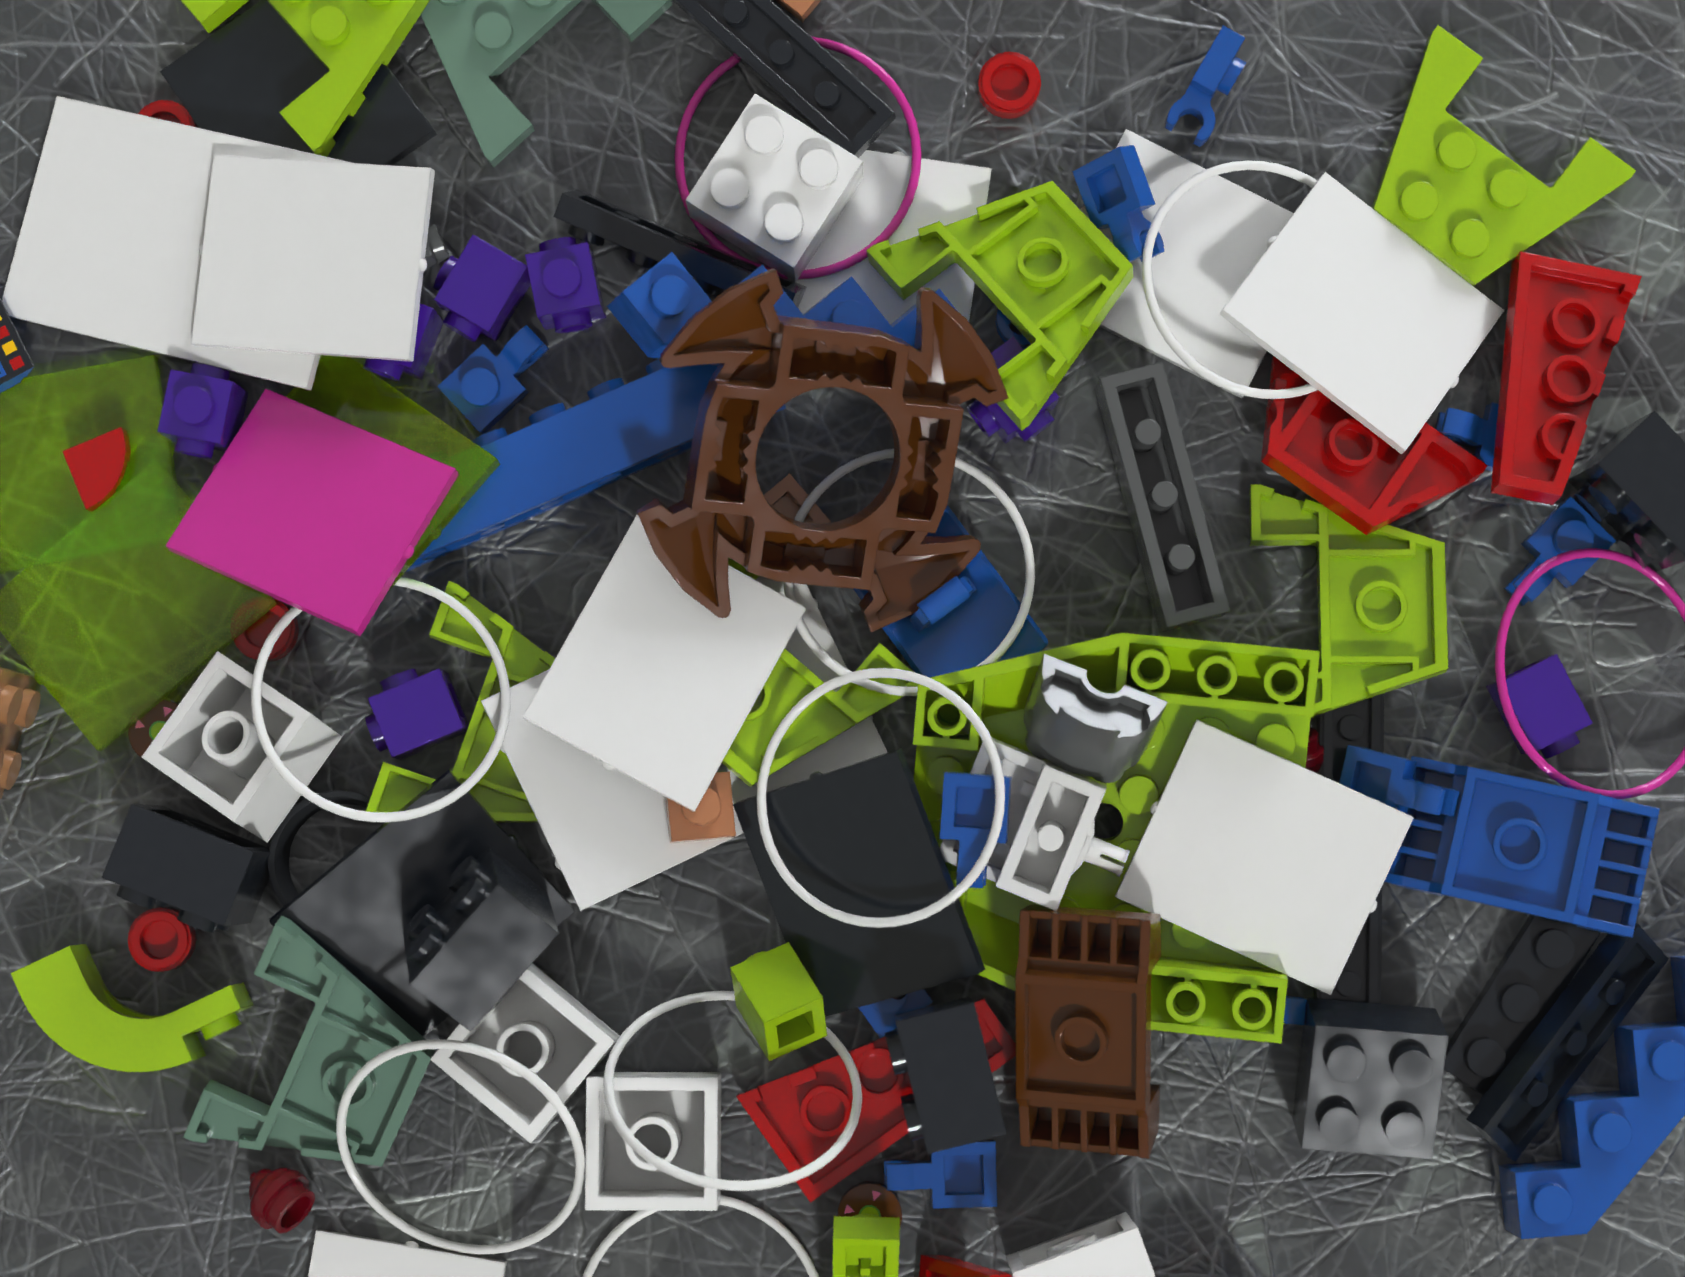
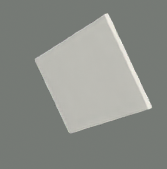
M57 96L15 253L10 265L2 302L12 318L183 360L211 365L228 371L311 391L321 355L205 347L191 344L201 262L199 250L203 244L213 155L352 162Z
M762 576L757 579L758 582L785 596L783 582L774 581ZM793 583L797 603L807 608L802 618L810 633L834 660L847 668L818 609L817 600L812 597L806 584ZM796 628L785 649L824 683L839 677L840 675L825 665L812 652ZM549 670L510 687L509 722L500 750L506 754L555 857V866L561 870L580 911L732 839L722 838L670 843L665 796L616 769H605L600 760L523 719L524 713ZM842 686L833 689V691L837 692ZM501 692L481 701L495 733L500 717ZM873 716L868 717L770 775L767 782V792L808 779L813 772L819 771L824 774L888 753L873 723ZM721 763L720 767H719L718 770H717V772H728V771H730V770H729L725 765H723L722 763ZM730 771L733 804L757 795L758 783L749 787ZM733 806L736 831L735 837L743 834L744 832L742 830V827L740 825L739 819Z

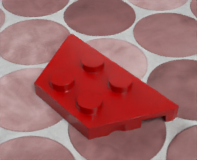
M1272 357L1269 389H1289L1309 384L1276 357ZM1319 390L1293 398L1268 399L1261 462L1365 535L1474 482L1488 466L1428 423L1424 424L1407 450L1400 454Z

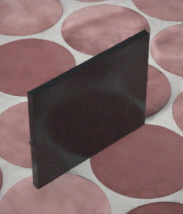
M261 0L244 13L236 15L230 23L160 71L199 128L314 154L279 112L328 73L329 70L267 0ZM381 64L363 91L366 97L354 117L347 115L334 135L333 139L336 144L327 157L359 164L394 165L437 134L389 67Z
M902 748L824 774L819 771L813 772L808 779L767 792L766 803L769 828L782 861L797 882L823 903L840 911L862 917H895L921 910L937 902L954 889ZM757 795L733 804L786 943H790L821 993L825 1017L890 998L900 1000L908 993L976 975L985 970L959 898L941 911L925 919L896 927H862L831 918L803 901L787 885L776 870L765 848L757 816Z
M448 769L399 811L415 809L435 802L451 793L462 783ZM468 791L452 804L423 817L406 821L385 822L270 918V923L274 927L281 916L292 920L424 1037L449 1015L409 984L404 941L407 937L404 936V931L410 920L423 906L429 904L434 908L450 890L447 887V882L463 860L469 856H473L477 860L485 849L490 846L548 893L557 926L575 910L570 902L518 846V839L512 834L508 835Z

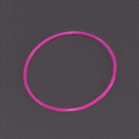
M818 37L812 38L823 48L849 56L869 68L892 92L903 111L911 138L912 164L909 184L904 199L897 213L883 232L858 253L829 266L803 270L798 279L818 278L845 270L867 258L866 250L871 246L888 240L903 221L913 202L921 171V143L917 122L909 102L895 80L880 65L860 51L845 44ZM734 56L722 62L701 83L690 99L678 129L675 144V174L678 190L688 215L686 198L689 195L684 169L687 131L698 104L709 88L726 71L740 62ZM690 217L697 230L712 247L758 267L761 266V264L748 260L729 249L707 227ZM765 266L767 270L773 269L771 267ZM777 271V274L779 276L787 278L786 276Z
M1600 548L1575 549L1560 553L1537 566L1523 579L1508 601L1501 618L1495 647V674L1498 694L1505 717L1518 743L1530 759L1550 778L1568 788L1601 794L1620 800L1646 794L1671 779L1685 764V746L1676 760L1663 773L1645 784L1622 790L1592 788L1566 777L1551 766L1536 751L1517 720L1508 694L1505 675V646L1511 619L1520 600L1530 586L1548 570L1564 562L1581 558H1603L1625 564L1639 571L1667 595L1685 623V603L1669 583L1656 571L1648 566L1643 569L1633 557L1617 551Z

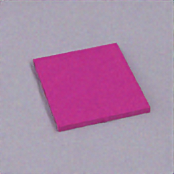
M265 389L220 461L214 465L208 480L165 546L169 551L361 637L407 559L411 558L414 554L415 546L459 476L456 468L269 389Z

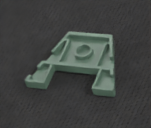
M430 0L421 13V17L482 152L493 168L535 131L532 123L493 81L582 0ZM592 0L630 42H633L673 5L672 0Z
M281 916L272 930L254 975L313 1001L315 1007L275 1098L270 1106L211 1079L201 1094L183 1138L201 1143H207L210 1138L236 1141L239 1148L261 1151L265 1145L301 1150V1156L342 1161L337 1143L336 1119L343 1092L349 1081L361 1067L378 1054L401 1044L426 1039L292 920ZM436 1049L414 1051L396 1056L372 1070L359 1084L352 1096L346 1118L347 1143L353 1163L383 1166Z

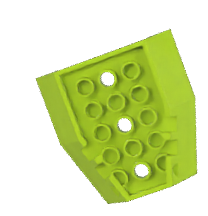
M1121 632L929 677L945 685L968 703L980 717L992 738L1029 753L1031 752L1025 743L1027 729L1023 721L1025 703L1044 654L1087 670L1089 683L1100 692L1116 693L1126 685L1168 702L1148 748L1138 763L1125 770L1123 776L1118 781L1106 783V791L1101 803L1111 804L1116 807L1123 818V826L1115 836L1110 838L1096 837L1122 849L1130 850L1121 875L1117 876L1115 873L1083 861L1082 865L1071 875L1059 904L1060 907L1149 913L1116 898L1115 895L1153 815L1151 813V806L1155 801H1159L1196 719L1306 768L1310 719L1314 717L1320 651ZM918 684L913 745H917L914 782L940 848L943 839H940L944 772L970 773L983 741L972 723L951 701L939 693ZM945 862L955 888L957 866ZM986 878V886H983V889L968 888L959 897L985 970L978 975L1016 991L1020 910L1031 904H1040L995 886L996 882ZM1160 918L1161 957L1151 973V1030L1282 1044L1288 984L1287 975Z

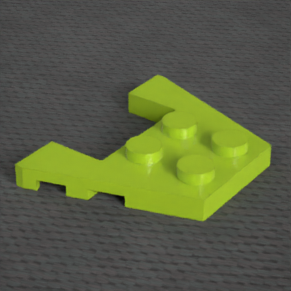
M249 0L180 1L204 29L210 33ZM267 0L329 70L328 73L279 112L314 154L326 157L329 155L336 144L333 137L347 115L354 117L366 98L363 91L381 64L386 66L389 64L430 0Z
M1437 25L1427 40L1423 52L1424 55L1407 100L1406 110L1398 134L1394 139L1372 208L1468 283L1475 286L1512 261L1520 251L1525 252L1547 235L1587 210L1591 205L1625 184L1636 170L1590 137L1551 188L1534 177L1446 111V107L1483 60V57Z
M1053 181L977 207V214L946 226L938 221L919 228L918 236L890 245L889 241L886 240L866 250L869 263L903 301L952 264L957 263L1031 343L1029 347L998 369L1008 399L997 402V404L1021 431L1027 428L1034 420L1133 279V265Z
M1261 484L1250 485V546L1314 545L1317 547L1320 656L1314 716L1443 674L1448 670L1445 542L1391 525H1386L1365 535L1321 503L1308 499L1301 501L1276 493L1274 492L1275 489Z
M728 557L729 566L755 580L760 577L759 575L747 572L744 566ZM881 643L874 648L855 670L893 668L912 671ZM786 649L783 650L722 761L723 765L749 787L758 783L760 767L766 748L781 721L804 696L824 684L820 678ZM896 678L869 679L894 686H918L917 683ZM852 682L842 685L837 692L831 690L825 693L802 711L790 725L775 752L769 776L904 696L883 694Z
M448 581L445 593L466 606L482 622L498 646L508 674L509 687L550 669L555 660L552 655L546 651L544 652L497 613L490 611L459 584ZM441 601L429 634L430 638L492 659L484 641L473 626L462 615ZM493 659L452 771L461 783H464L481 764L496 734L481 703L482 700L500 692L499 678ZM499 750L488 771L469 792L497 823H538L506 754ZM383 762L366 811L398 812L436 779Z

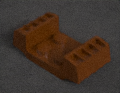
M1034 904L1020 910L1019 957L1016 968V1100L1019 1105L1021 1146L1139 1156V1158L1149 1159L1159 1129L1160 1085L1150 1084L1151 973L1161 957L1160 914L1058 906L1057 911H1054L1045 906Z

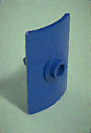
M947 505L936 533L928 532L926 536L970 535ZM980 549L958 577H953L917 604L919 609L915 613L882 629L915 673L933 677L976 667L984 661L1008 634L1017 617L1021 603ZM854 589L861 600L868 592L863 589ZM1029 613L1015 641L998 661L1040 652L1047 647L1048 640Z

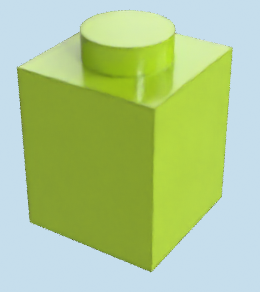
M789 942L769 951L755 953L744 962L730 967L736 1007L768 1061L827 1036L823 997Z

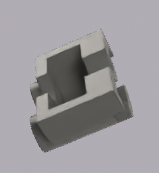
M1044 654L1025 703L1023 720L1027 729L1025 743L1028 750L1034 756L1049 760L1068 772L1093 777L1102 783H1113L1121 779L1125 770L1138 763L1148 748L1168 702L1126 685L1116 693L1100 692L1089 683L1087 670Z

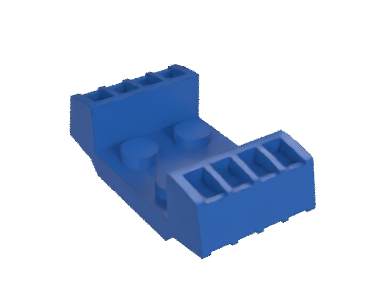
M1411 756V760L1417 761L1413 780L1460 792L1454 817L1444 814L1434 815L1406 807L1405 813L1413 816L1414 819L1384 882L1433 895H1445L1570 923L1580 928L1607 934L1633 937L1660 808L1474 767Z

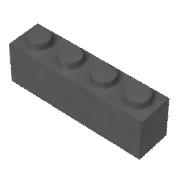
M1163 362L1101 377L1094 390L1159 633L1224 616L1230 612Z

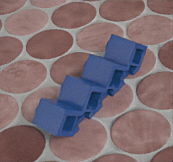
M671 252L622 291L607 308L647 357L660 359V354L691 316L709 304L711 299L674 253ZM762 264L741 282L768 270ZM852 276L829 292L804 314L801 313L784 290V293L774 305L777 315L870 327L901 338L915 347L916 304L890 325ZM940 288L934 291L955 309Z
M1685 956L1670 957L1677 1021L1619 1025L1614 1031L1620 1090L1567 1094L1557 1106L1562 1160L1498 1165L1504 1228L1506 1231L1520 1239L1587 1234L1685 1115Z

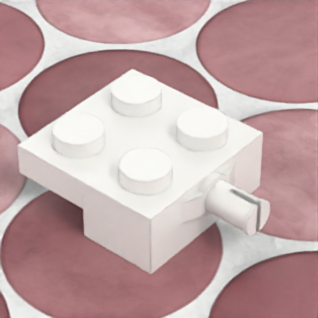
M992 738L1001 761L1003 776H1012L1008 842L1006 844L996 843L987 863V879L996 882L995 886L1057 911L1071 875L1082 865L1083 861L1120 876L1130 850L1122 849L1093 837L1095 833V816L1105 794L1107 784L1085 775L1068 772L1049 760L1040 759L1032 753ZM982 742L970 773L993 775L991 762ZM943 839L940 851L944 861L957 866L959 840Z

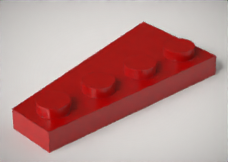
M1522 251L1514 258L1511 264L1491 493L1553 505L1563 495L1587 429L1586 421L1594 400L1599 396L1606 377L1604 371L1612 349L1619 341L1626 322L1623 319L1630 300L1636 294L1642 276Z
M984 998L973 1002L991 1072L993 1073L1016 1056V1044ZM886 1036L848 1050L854 1060L861 1081V1114L852 1137L842 1151L823 1168L795 1181L810 1203L909 1133L901 1096L912 1094V1086L908 1072L895 1075ZM839 1054L736 1095L789 1173L805 1167L818 1159L838 1140L849 1120L853 1099L850 1077Z

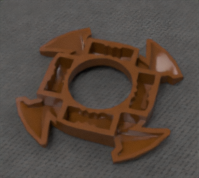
M773 268L728 288L691 316L660 354L659 361L666 368L701 364L719 365L712 374L699 404L683 500L668 507L656 498L636 512L651 547L660 562L684 592L717 617L727 618L731 611L728 585L729 557L744 566L747 572L778 582L867 590L868 592L858 605L869 631L874 632L915 613L919 609L917 606L919 602L953 577H958L980 551L981 543L972 535H926L928 532L936 533L948 503L964 412L960 404L976 398L987 407L1008 399V395L992 354L969 321L932 289L921 287L916 295L915 347H913L901 338L870 327L777 315L774 305L784 292L777 271ZM838 387L859 392L875 401L881 407L893 433L894 458L884 487L864 509L841 521L826 524H810L793 520L781 514L766 501L757 480L756 452L765 426L785 403L810 390Z

